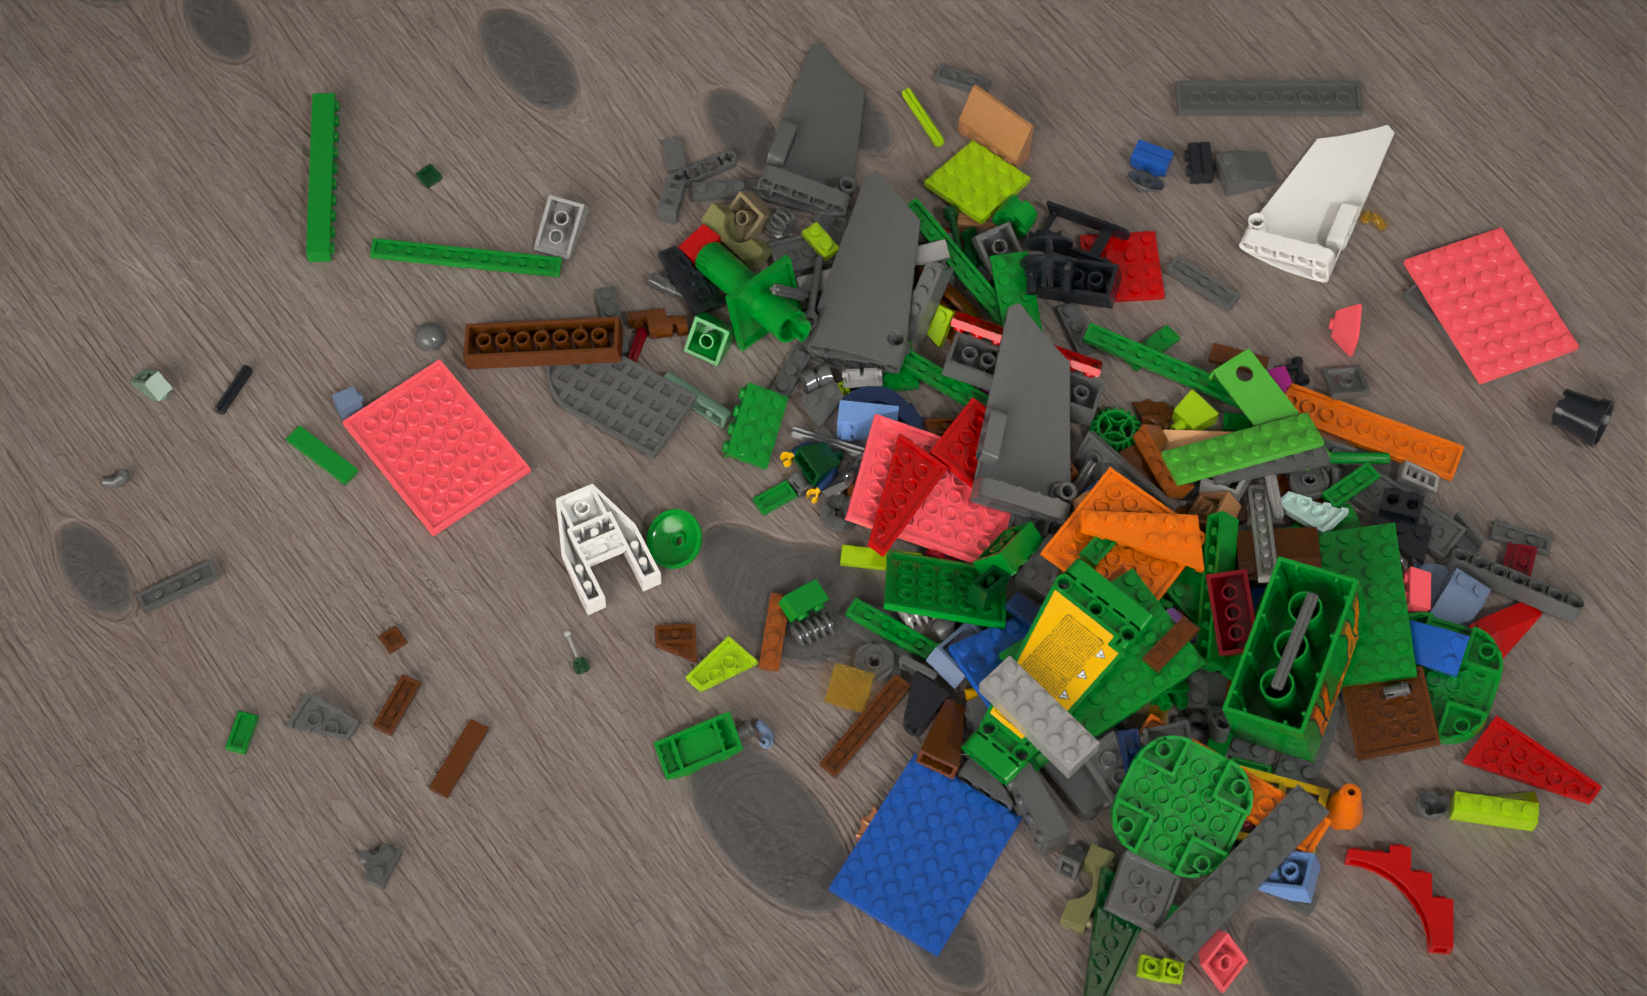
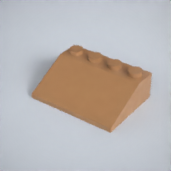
M975 84L959 118L958 131L1017 169L1030 157L1034 126Z

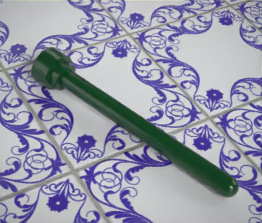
M949 206L943 209V216L949 222L954 238L953 241L962 251L956 222L959 216L956 206Z

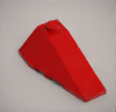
M1520 602L1485 616L1468 627L1473 628L1475 626L1488 633L1495 640L1504 659L1526 632L1538 621L1542 613L1539 609Z

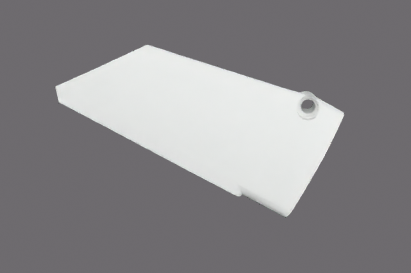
M1388 125L1357 133L1317 139L1262 211L1250 215L1248 227L1239 244L1240 248L1255 258L1284 271L1318 282H1328L1341 250L1344 251L1392 141L1394 136L1393 130Z

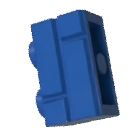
M1139 139L1131 155L1130 165L1137 170L1143 169L1148 171L1153 176L1165 177L1172 163L1174 152Z

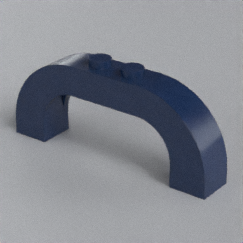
M866 386L858 388L843 397V400L899 406L898 422L924 430L923 421L926 418L921 417L917 413L913 404L908 403L901 395L891 389L880 386Z

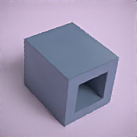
M354 386L332 395L334 405L342 420L363 409L362 403L365 402L360 391L356 392Z

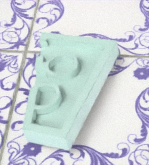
M1290 491L1281 498L1283 512L1305 527H1317L1318 533L1330 532L1349 513L1347 508H1335L1327 502L1323 504L1312 501L1310 497Z

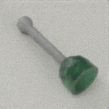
M569 629L564 630L563 635L567 637L576 657L573 661L575 673L583 674L591 668L589 661L585 657L579 656L571 638V631Z

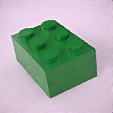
M1028 521L1003 530L972 563L980 575L991 566L996 565L1012 576L1018 572L1020 565L1029 560V555L1039 549L1038 546L1044 540L1033 523Z

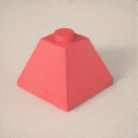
M1362 304L1337 310L1334 318L1329 320L1328 329L1332 330L1331 338L1350 357L1353 356L1359 339Z
M1220 930L1199 950L1200 965L1222 993L1226 991L1248 962L1230 935Z

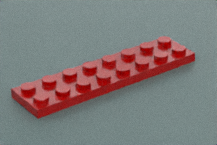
M959 311L955 312L950 324L958 332L964 333L967 331L976 338L983 339L985 337L990 339L991 343L1000 345L1004 328L1002 326ZM1054 345L1070 362V371L1079 370L1087 377H1099L1103 361Z

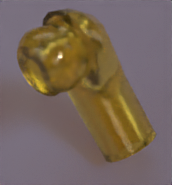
M1365 211L1360 216V220L1364 224L1372 221L1381 232L1388 228V224L1379 214Z

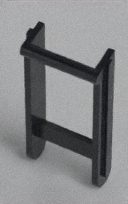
M1051 201L1046 202L1050 214L1042 227L1049 230L1058 216L1100 231L1089 252L1072 247L1071 249L1055 253L1073 258L1112 263L1110 260L1100 257L1111 236L1123 240H1128L1131 236L1130 231L1124 227ZM1030 231L1028 235L1033 237L1036 236V233Z

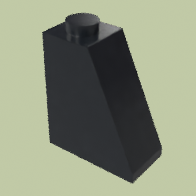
M917 671L913 676L903 718V727L908 734L920 738L937 717L945 700L949 699V693Z

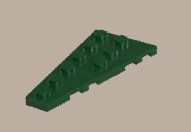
M1105 866L1100 867L1083 996L1111 995L1142 930L1141 927L1103 909L1115 876V872Z

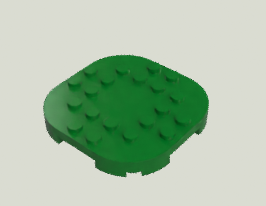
M1409 613V620L1443 628L1469 637L1456 678L1423 668L1440 744L1452 745L1465 742L1476 736L1487 722L1502 678V653L1495 640L1478 627L1473 626V628H1469L1434 617L1432 613Z
M1160 736L1148 741L1135 754L1112 801L1110 810L1111 826L1118 841L1130 852L1176 875L1198 878L1213 873L1230 855L1229 852L1246 817L1250 815L1253 805V790L1245 771L1231 759L1183 736Z

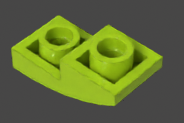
M1141 954L1138 958L1136 976L1158 982L1181 984L1185 963L1169 958L1161 960Z

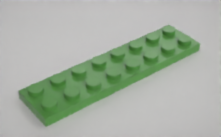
M1308 412L1165 450L1162 451L1161 457L1176 485L1180 486L1322 447L1324 440Z

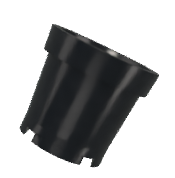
M1567 388L1562 394L1565 395V398L1557 403L1552 416L1554 421L1551 424L1582 439L1584 444L1595 448L1609 423L1615 402L1606 398H1594Z

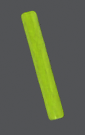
M910 88L904 89L902 91L903 98L936 147L943 146L944 138Z

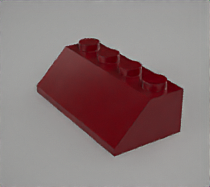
M1247 569L1206 575L1219 656H1240L1243 654L1255 621Z

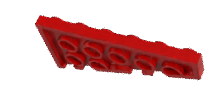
M901 433L896 441L867 546L883 557L948 469L947 466Z
M1497 715L1462 762L1463 764L1589 805L1603 787Z

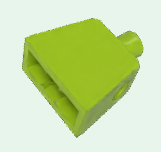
M1192 389L1174 409L1172 415L1174 423L1170 426V430L1203 431L1216 423L1219 413Z

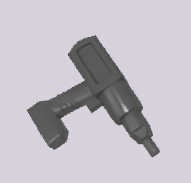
M656 272L649 275L648 286L663 294L667 293L673 297L677 296L683 299L668 272H666L664 277Z

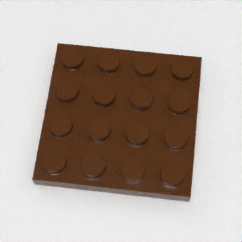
M1423 666L1416 667L1417 678L1342 687L1358 761L1440 746ZM1401 681L1403 683L1408 682L1410 694L1407 697L1400 696L1386 700L1383 687L1401 684Z

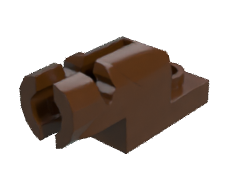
M665 308L627 313L628 329L648 327L650 339L673 338L674 332L679 337L688 335L686 315L669 316L667 318Z

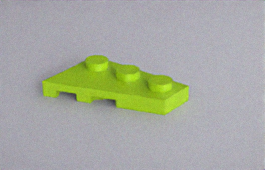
M728 636L686 676V680L699 692H703L758 665V661Z

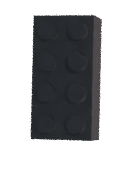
M1075 258L1078 261V266L1073 270L1071 280L1072 294L1070 295L1059 294L1060 278L1058 276H1053V287H1048V281L1047 287H1042V276L1038 278L1039 298L1113 309L1122 273L1119 264Z

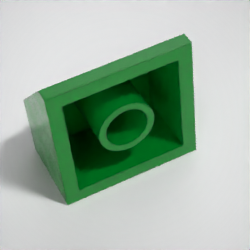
M702 312L695 316L683 351L715 366H719L732 345L735 336L732 325Z

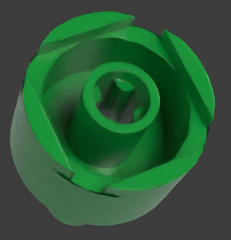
M1011 195L1005 199L996 211L992 222L997 227L1010 222L1016 238L1022 239L1037 221V212L1028 201L1024 200L1022 202L1018 200V196Z

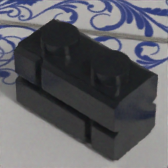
M1188 143L1187 149L1183 151V160L1187 161L1188 165L1185 167L1186 177H1189L1191 184H1211L1214 177L1210 143Z

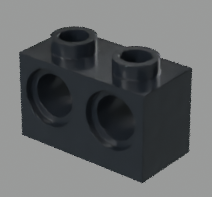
M1385 487L1379 514L1418 523L1424 496H1420L1416 492L1407 493L1398 488ZM1393 500L1397 504L1391 505L1387 501ZM1413 505L1416 509H1409L1407 506Z

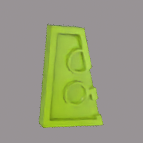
M940 303L927 331V335L938 347H943L956 311Z

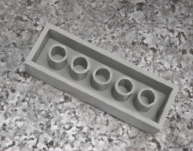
M1011 656L1005 659L980 682L979 692L1068 779L1098 751L1100 742Z

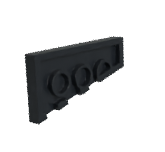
M676 246L658 253L657 256L694 317L702 312L708 313L727 305L726 298H722L719 295L718 289L713 284L710 285L700 271L694 269L692 262Z

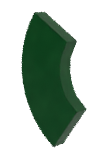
M973 226L960 233L964 243L962 252L976 266L980 259L971 239L979 234L976 227Z

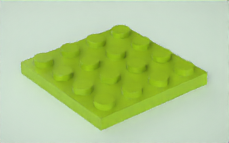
M972 140L924 181V186L982 225L996 213L1008 196H1015L1030 183L1031 177Z

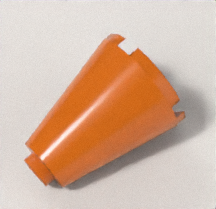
M1352 783L1345 784L1328 795L1326 809L1330 813L1326 818L1332 821L1330 825L1332 828L1348 831L1357 827L1364 816L1361 790L1357 785Z

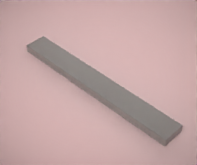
M946 240L918 246L915 268L925 266L926 262H940L950 259ZM831 269L821 271L818 293L823 292ZM813 274L797 277L799 289L810 291Z
M1266 484L1248 485L1247 492L1258 583L1269 582L1277 556Z

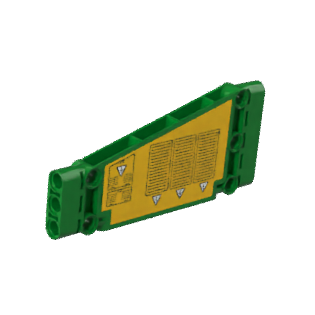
M1076 558L1063 574L1056 577L1014 660L1066 711L1074 716L1128 654V650L1135 646L1136 641L1155 620L1147 610L1083 560ZM1066 584L1068 588L1062 589L1058 585ZM1098 609L1101 613L1093 614L1090 610ZM1129 634L1133 638L1126 640L1123 635ZM990 704L978 729L961 746L962 750L970 758L1006 786L1023 768L1029 765L1030 760L1035 754L1041 753L992 704ZM985 727H991L994 729V731L992 733H986L983 729ZM1023 753L1026 755V758L1021 760L1016 755Z

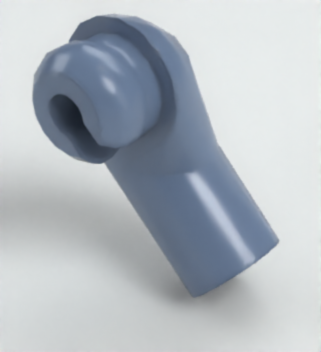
M759 720L754 725L761 733L759 744L762 748L768 749L773 745L774 731L762 720Z

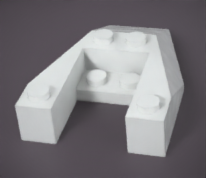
M590 484L556 499L562 559L587 615L606 608L605 596L590 567L624 553L643 591L661 584V573L636 524L597 487Z

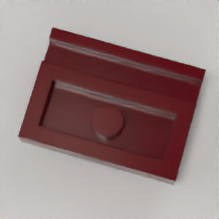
M1508 542L1503 565L1531 577L1538 547L1519 543L1516 545Z

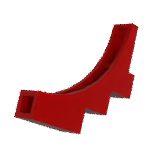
M1393 844L1389 846L1386 853L1382 850L1363 851L1361 848L1348 849L1344 856L1345 865L1360 867L1378 874L1396 886L1411 902L1422 921L1427 939L1428 953L1449 955L1454 948L1453 899H1447L1446 896L1442 895L1432 897V873H1426L1425 870L1421 869L1411 871V847H1405L1403 844Z

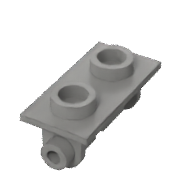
M848 368L842 370L843 388L882 386L881 368H864L862 371L860 369Z

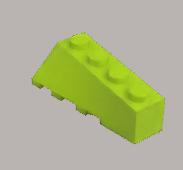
M1455 791L1450 800L1449 820L1533 831L1538 824L1539 801L1535 791L1488 796Z

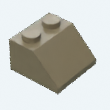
M740 191L728 207L735 214V232L745 242L749 239H755L767 230L768 219L771 218L773 213L753 191Z

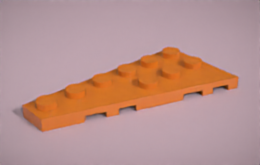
M1081 510L1079 513L1080 531L1082 533L1096 536L1103 540L1115 541L1117 545L1135 548V551L1164 561L1167 559L1178 563L1177 565L1182 567L1194 568L1199 573L1204 571L1198 515Z

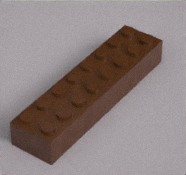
M620 317L466 324L463 359L468 369L622 362L624 328Z

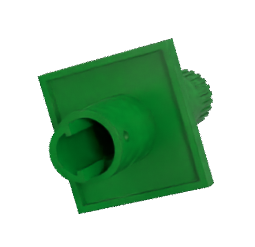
M710 242L700 250L695 261L696 269L727 294L725 298L739 350L745 351L769 333L782 343H788L794 339L802 343L808 337L811 325L809 320H806V315L801 311L800 301L776 296L770 291V287H773L774 283L797 288L790 257L784 255L757 274L718 242Z

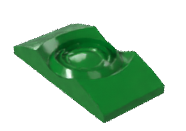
M730 711L654 742L667 781L691 775L702 767L725 761L744 749Z

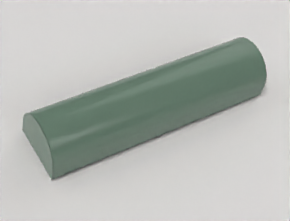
M668 372L664 376L665 379L697 395L696 403L691 409L722 429H725L733 418L732 411L674 373Z

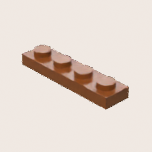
M771 593L759 661V669L779 672L788 618L778 602L785 596L784 594Z

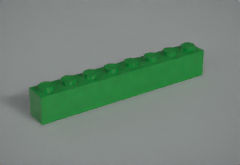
M1224 511L1207 515L1203 559L1204 571L1202 572L1197 624L1199 632L1196 635L1195 649L1206 662V666L1203 669L1208 672L1226 669L1227 656H1219L1206 581V575L1234 571L1239 519Z

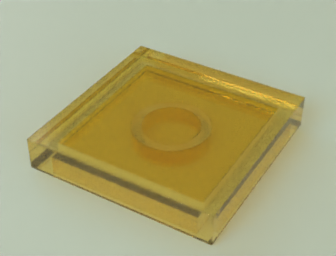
M835 663L824 702L863 713L868 702L875 674Z

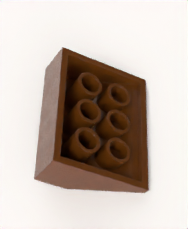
M1317 527L1273 529L1277 559L1280 556L1321 568ZM1252 530L1238 531V570L1247 569L1250 587H1266L1269 582L1258 583Z

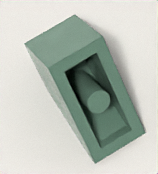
M143 369L130 381L133 386L153 401L166 399L169 396L168 392L173 389L157 370Z

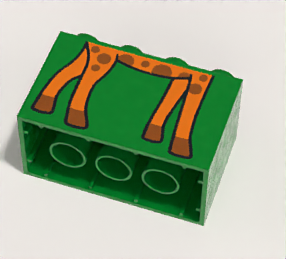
M1278 556L1222 708L1236 739L1312 763L1315 762L1368 614L1359 579ZM1307 593H1314L1319 596L1318 602L1282 690H1276L1271 687L1276 670Z

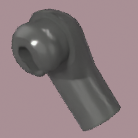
M121 469L116 477L103 476L102 486L122 487L129 481V471Z

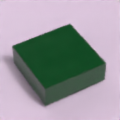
M431 163L416 173V177L427 189L443 179L442 175Z

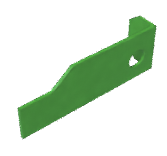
M1249 348L1213 370L1209 377L1210 380L1218 379L1253 426L1300 414ZM1241 366L1248 367L1252 371L1253 377L1249 381H1242L1237 377L1236 370ZM1326 448L1328 456L1330 457L1332 454Z

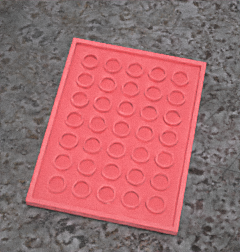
M1502 227L1405 259L1403 263L1479 385L1577 351L1579 348L1578 343Z
M440 359L342 421L343 426L433 537L531 472V468Z
M875 414L845 520L872 529L896 441L900 433L927 453L930 452L941 436ZM947 469L898 538L972 563L1003 530L1008 528L1011 513L971 502L972 488Z

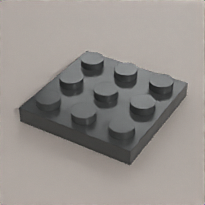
M1125 850L1121 856L1103 909L1155 935V932L1166 921L1181 877Z

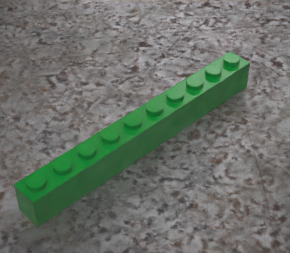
M312 93L306 254L309 262H332V254H335V243H332L333 238H336V228L333 226V222H336L334 206H337V196L334 194V190L338 188L337 178H335V174H338V163H335V158L339 157L338 147H336V143L339 142V132L336 131V127L340 126V119L337 116V111H340V101L336 100L335 93Z

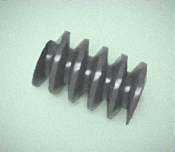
M826 611V616L820 613L818 618L816 616L811 617V622L805 619L803 624L801 622L796 623V628L790 625V631L795 642L799 643L802 648L805 647L804 641L811 645L813 637L817 642L820 641L819 635L826 639L828 631L832 636L835 635V624L829 611Z

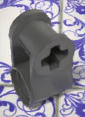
M1206 704L1204 717L1210 737L1214 742L1224 743L1229 737L1231 728L1222 710L1223 705L1210 706V704Z

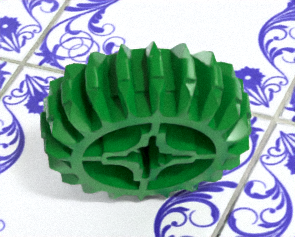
M1116 406L1112 410L1106 407L1105 411L1100 409L1098 415H1094L1088 432L1094 431L1119 453L1136 444L1132 436L1140 429V421H1136V415L1130 416V410L1124 412L1123 407L1120 410H1117ZM1102 425L1105 426L1104 434H1102L1100 431V427ZM1127 428L1130 431V436L1128 438L1125 436V430Z

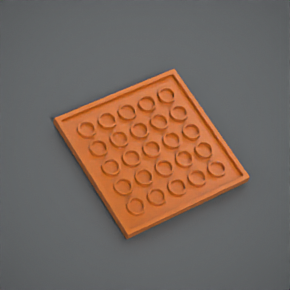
M1109 467L1042 550L1040 555L1064 572L1076 558L1081 559L1078 555L1094 538V536L1080 531L1079 513L1081 510L1176 513ZM1200 531L1201 546L1205 543L1206 534ZM1116 544L1093 569L1112 582L1133 568L1156 599L1160 601L1185 567L1177 565L1178 563L1167 559L1164 561L1135 551V548Z

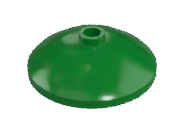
M670 509L659 514L651 523L647 533V548L654 561L668 569H680L689 565L699 554L703 541L702 529L698 520L691 513L681 509Z

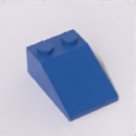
M1409 620L1415 664L1456 678L1469 637L1443 628Z

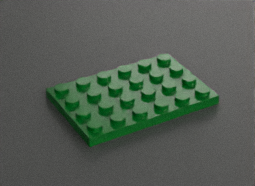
M888 550L886 554L883 607L886 610L1004 629L1006 624V609L1004 608L1006 605V592L981 611L966 601L971 582L980 576L974 564Z

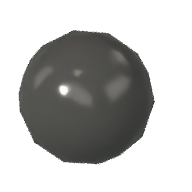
M937 618L933 622L932 628L943 642L957 630V625L955 621Z

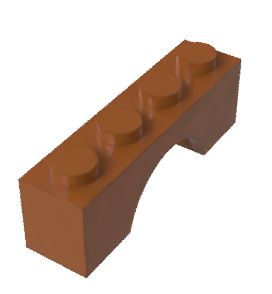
M1143 424L1132 436L1164 494L1168 498L1183 499L1195 487L1193 482L1180 486L1176 485L1161 457L1162 451H1165L1164 446L1168 442L1166 435L1160 426Z

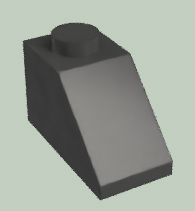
M1068 844L1059 857L1056 873L1075 882L1087 853L1077 845L1072 846Z

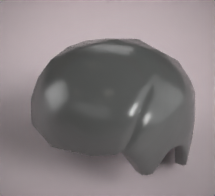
M434 322L424 323L416 333L415 342L417 347L424 352L431 349L438 350L445 343V330L440 324Z
M1435 790L1422 791L1415 801L1416 811L1421 817L1430 821L1439 820L1449 811L1450 807L1446 795L1440 796L1436 794Z

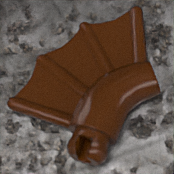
M1150 399L1143 402H1132L1140 416L1141 424L1160 426L1162 430L1170 429L1171 424L1167 421L1172 418L1175 408L1168 406L1164 401L1153 402Z

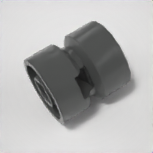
M826 363L815 366L814 370L809 368L799 372L800 381L806 394L834 382L831 371Z

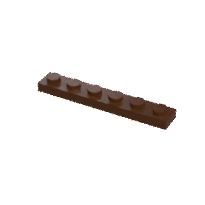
M895 674L820 762L819 767L834 778H837L910 691L911 685Z

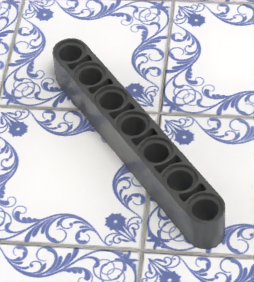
M1462 548L1454 549L1446 564L1449 572L1458 568L1493 591L1569 622L1576 621L1584 607V601L1572 593Z

